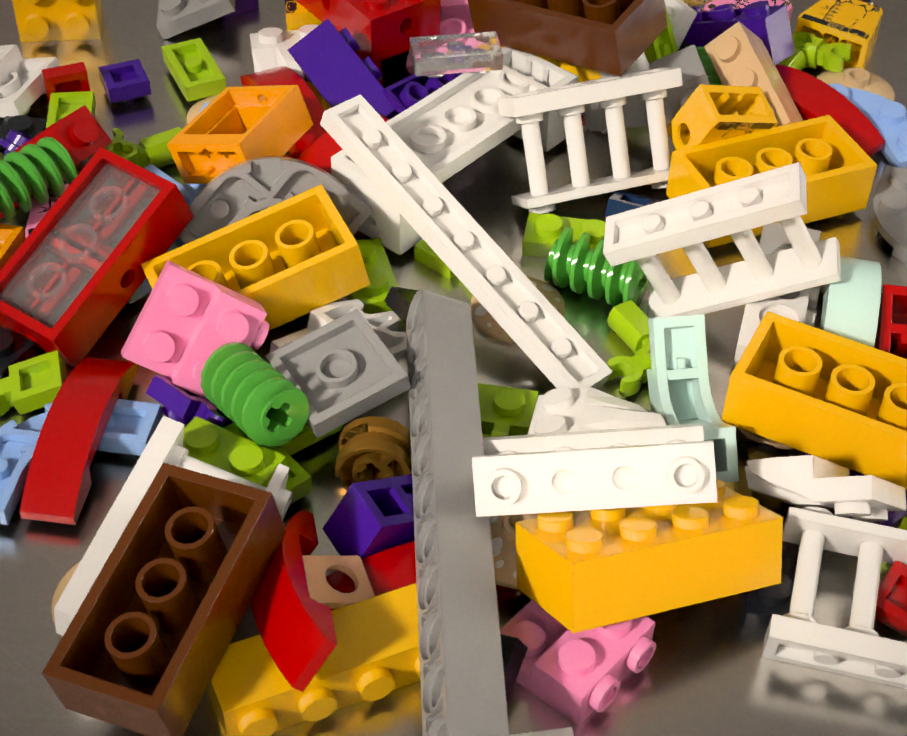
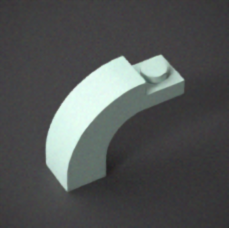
M840 256L841 281L821 285L820 292L823 293L820 329L874 348L881 299V265L876 261Z
M704 314L648 318L651 368L647 369V379L652 413H660L666 425L702 423L704 441L713 440L716 479L724 482L739 481L736 426L726 424L721 420L711 394Z

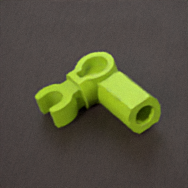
M810 32L792 33L795 53L778 64L801 71L807 67L816 69L820 65L831 72H842L843 63L851 61L852 46L846 43L828 44L825 43L823 38H818Z
M179 126L139 139V145L125 140L121 129L114 128L112 129L114 138L111 139L113 142L106 149L142 168L152 164L159 169L175 163L167 143L182 129Z
M632 300L614 306L607 319L608 326L635 353L632 357L616 356L606 362L607 366L613 371L607 381L619 376L624 377L621 379L619 394L622 397L636 394L640 390L641 384L645 382L648 385L647 369L651 368L648 317Z

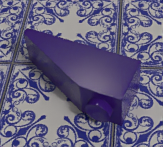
M412 474L351 484L322 528L339 555H358L363 559L392 547L415 541Z

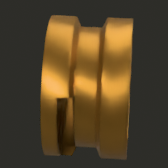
M367 416L355 419L343 428L339 436V454L336 457L335 476L341 477L344 489L348 490L352 483L412 474L410 431L398 421L386 417Z

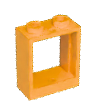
M298 85L226 87L170 140L167 146L184 183L208 184L218 174L238 163L261 157H283L309 130L313 122Z

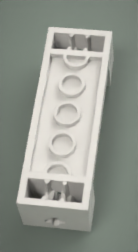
M504 47L386 123L434 176L443 183L511 135L523 140L521 124H516L515 117L499 115L497 97L577 83L578 76L531 53ZM558 110L542 112L543 120L539 121L542 147L545 152L566 139L563 116H558ZM344 150L331 157L332 176L367 203L373 210L358 231L372 239L381 238L383 246L398 255H402L422 240V237Z

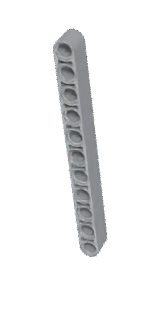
M420 288L414 295L408 310L406 339L408 377L411 387L409 389L422 734L423 736H509L490 516L476 517L472 456L484 455L471 307L469 303Z

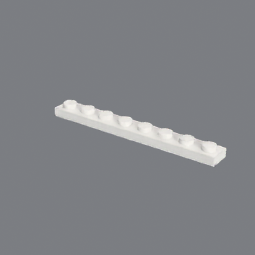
M361 94L323 112L320 122L321 126L556 388L577 389L591 387L596 389L608 380L613 371Z

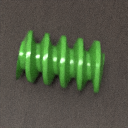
M44 137L36 145L27 144L20 149V152L11 151L4 156L3 160L0 159V213L5 219L11 220L16 217L13 203H16L23 212L27 213L32 210L31 195L37 203L44 205L49 201L48 190L59 198L65 191L64 181L70 185L76 178L77 171L73 160L60 142L52 137Z
M566 227L550 250L544 269L545 282L552 279L554 285L561 288L570 284L571 290L578 294H582L587 290L589 297L595 300L605 296L607 304L612 306L619 305L622 301L624 303L632 300L639 307L650 282L636 260L611 267L603 255V238L593 250L590 249V234L584 232L575 244L572 243L573 229Z
M239 342L224 344L206 360L201 373V387L205 397L256 444L266 447L281 446L293 440L303 430L309 416L310 406L307 396L248 345Z

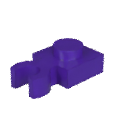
M154 375L146 394L163 405L162 413L167 417L183 424H189L191 419L193 420L195 416H198L222 428L233 423L207 398L200 397L173 385L171 379L167 376Z

